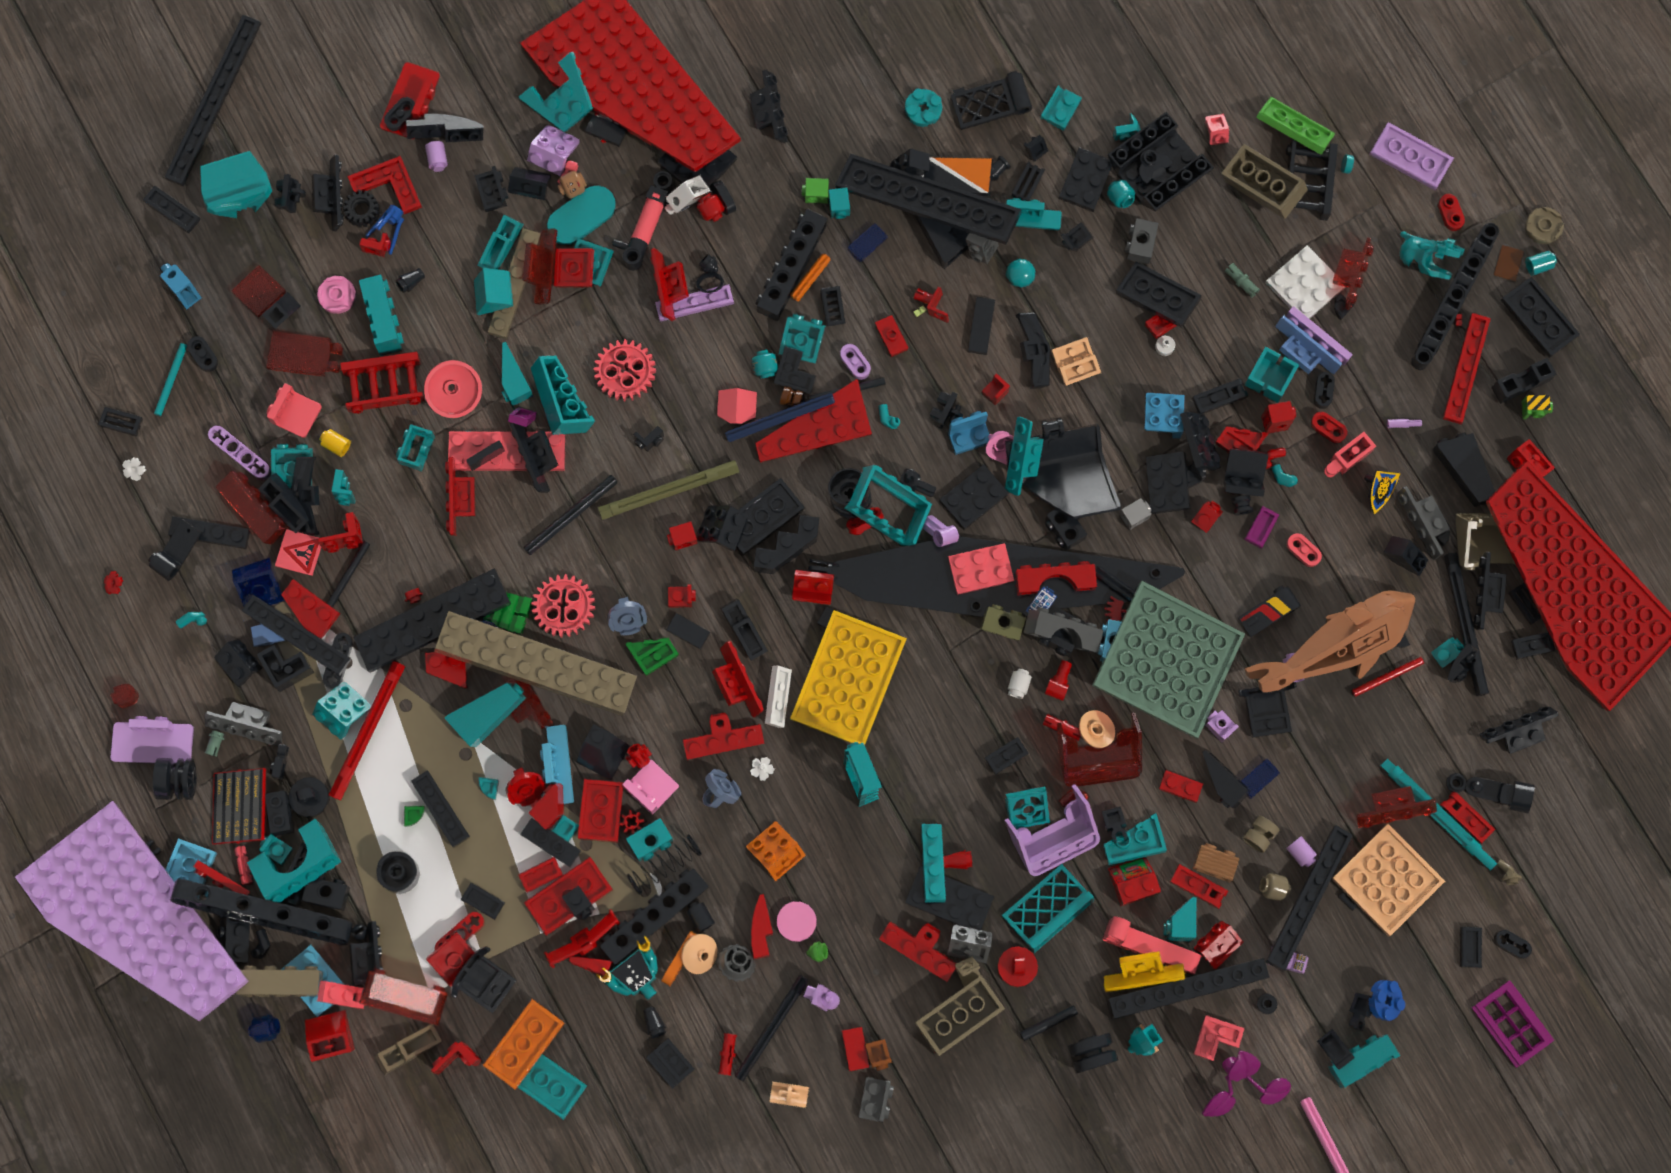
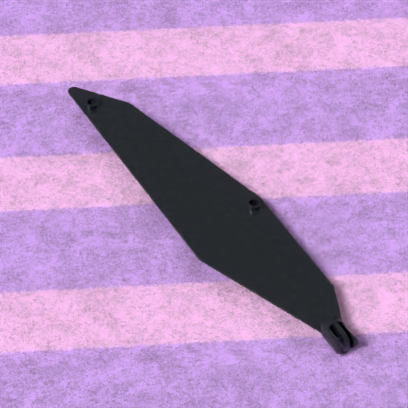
M960 536L957 542L938 547L934 540L835 562L809 559L810 564L820 566H808V571L833 574L834 584L865 601L984 617L986 607H992V604L1004 607L1003 611L1008 613L1011 610L1024 612L1036 594L1017 595L1015 572L1017 569H1020V566L1031 565V568H1039V565L1051 564V567H1057L1060 563H1070L1071 566L1078 565V562L1089 561L1090 564H1095V569L1101 566L1135 591L1141 581L1161 589L1185 574V570L1181 567L1005 543L1014 582L957 595L948 556L1004 544L1003 542ZM1152 571H1157L1158 576H1153ZM1058 577L1045 580L1039 588L1040 590L1044 583H1047L1058 591L1061 595L1052 606L1060 609L1107 604V601L1114 602L1113 599H1110V596L1123 602H1129L1128 599L1097 577V588L1095 590L1075 591L1067 580ZM977 603L979 609L975 610L972 605Z

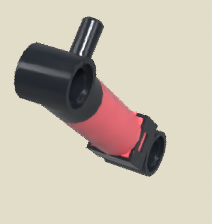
M660 171L655 174L653 179L654 186L650 185L645 205L629 244L614 239L612 242V246L624 250L623 261L628 270L635 271L642 266L643 257L661 212L665 209V205L668 202L666 197L673 189L672 177L666 171ZM661 181L668 182L665 186L659 185ZM636 256L637 260L629 261L628 258Z

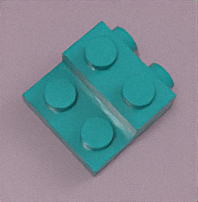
M793 314L792 317L788 316L779 354L782 355L784 347L788 346L804 351L801 360L816 364L826 326L822 325L823 321L811 319L810 322L803 320L804 316Z
M277 444V448H272L271 475L277 473L287 486L291 488L296 457H313V448H308V444H297L296 448H288V444Z

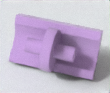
M819 984L817 988L807 986L804 994L805 998L810 999L811 1004L826 1012L827 1009L833 1010L837 1008L840 1002L839 996Z

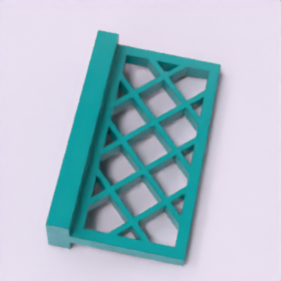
M1061 864L1007 910L1002 917L1026 942L1031 951L1036 953L1094 902V896L1089 891L1087 892L1065 866ZM1062 871L1067 876V883H1055V876ZM1043 886H1052V896H1040V889ZM1055 886L1066 887V897H1054ZM1069 887L1078 888L1082 894L1077 898L1068 897ZM1028 899H1037V909H1025V902ZM1040 899L1052 900L1051 910H1039ZM1054 900L1066 901L1065 908L1062 911L1053 910ZM1013 912H1022V922H1013L1008 916ZM1025 912L1037 913L1036 923H1024ZM1039 913L1051 914L1050 921L1047 924L1038 923ZM1024 926L1036 927L1035 934L1030 939L1024 934Z

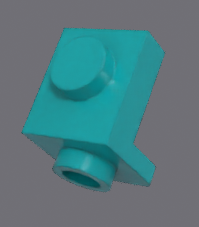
M1451 637L1433 650L1431 654L1440 666L1444 668L1457 658L1464 646L1458 639Z

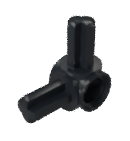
M905 469L901 475L899 482L911 487L913 492L918 491L929 497L934 496L936 487L921 481L920 474L913 469Z

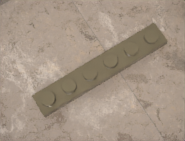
M522 229L508 270L511 276L513 307L494 312L488 334L507 339L542 236L541 233Z

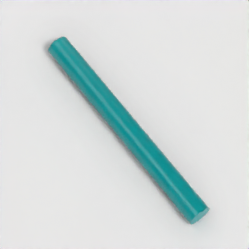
M183 343L179 345L154 414L157 416H162L186 352L187 345Z

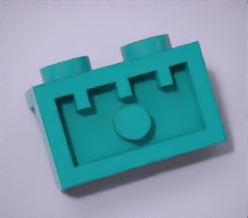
M336 469L332 486V494L338 504L349 506L350 503L355 504L356 499L353 492L349 490L350 482H348V477H346L344 470Z

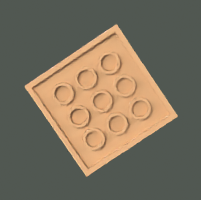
M1389 824L1385 825L1332 878L1388 937L1445 882Z

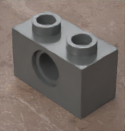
M1136 218L1135 224H1131L1128 235L1132 237L1131 242L1127 241L1125 252L1128 253L1127 260L1145 264L1150 263L1159 223ZM1142 238L1145 243L1141 244L1136 239Z

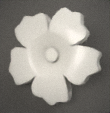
M135 457L131 460H125L122 464L125 468L123 470L124 476L126 478L131 476L132 480L138 481L141 479L140 475H143L146 471L145 466H139L141 462Z
M768 757L761 758V762L758 758L752 760L753 769L750 770L752 776L756 778L759 776L760 781H765L769 777L768 774H773L775 769L771 764L769 765L770 759Z

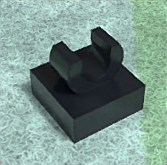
M1041 135L1031 137L1032 141L1028 144L1024 143L1029 158L1034 162L1048 152L1045 139Z

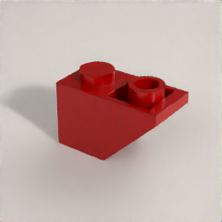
M561 783L550 784L544 791L545 795L541 799L535 800L531 805L532 809L529 814L545 830L552 828L564 814L563 785Z

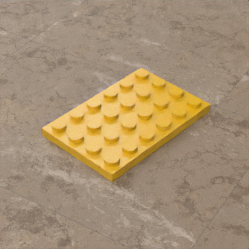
M833 610L790 720L846 742H858V744L864 743L865 745L907 638Z

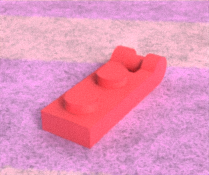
M320 981L317 1001L364 1009L363 997L366 995L367 989Z

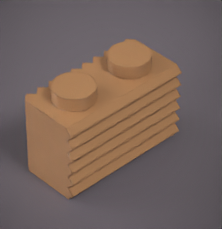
M1207 843L1205 846L1201 845L1192 870L1230 883L1233 880L1240 858L1235 857L1236 854L1228 850H1224V853L1217 851V847Z

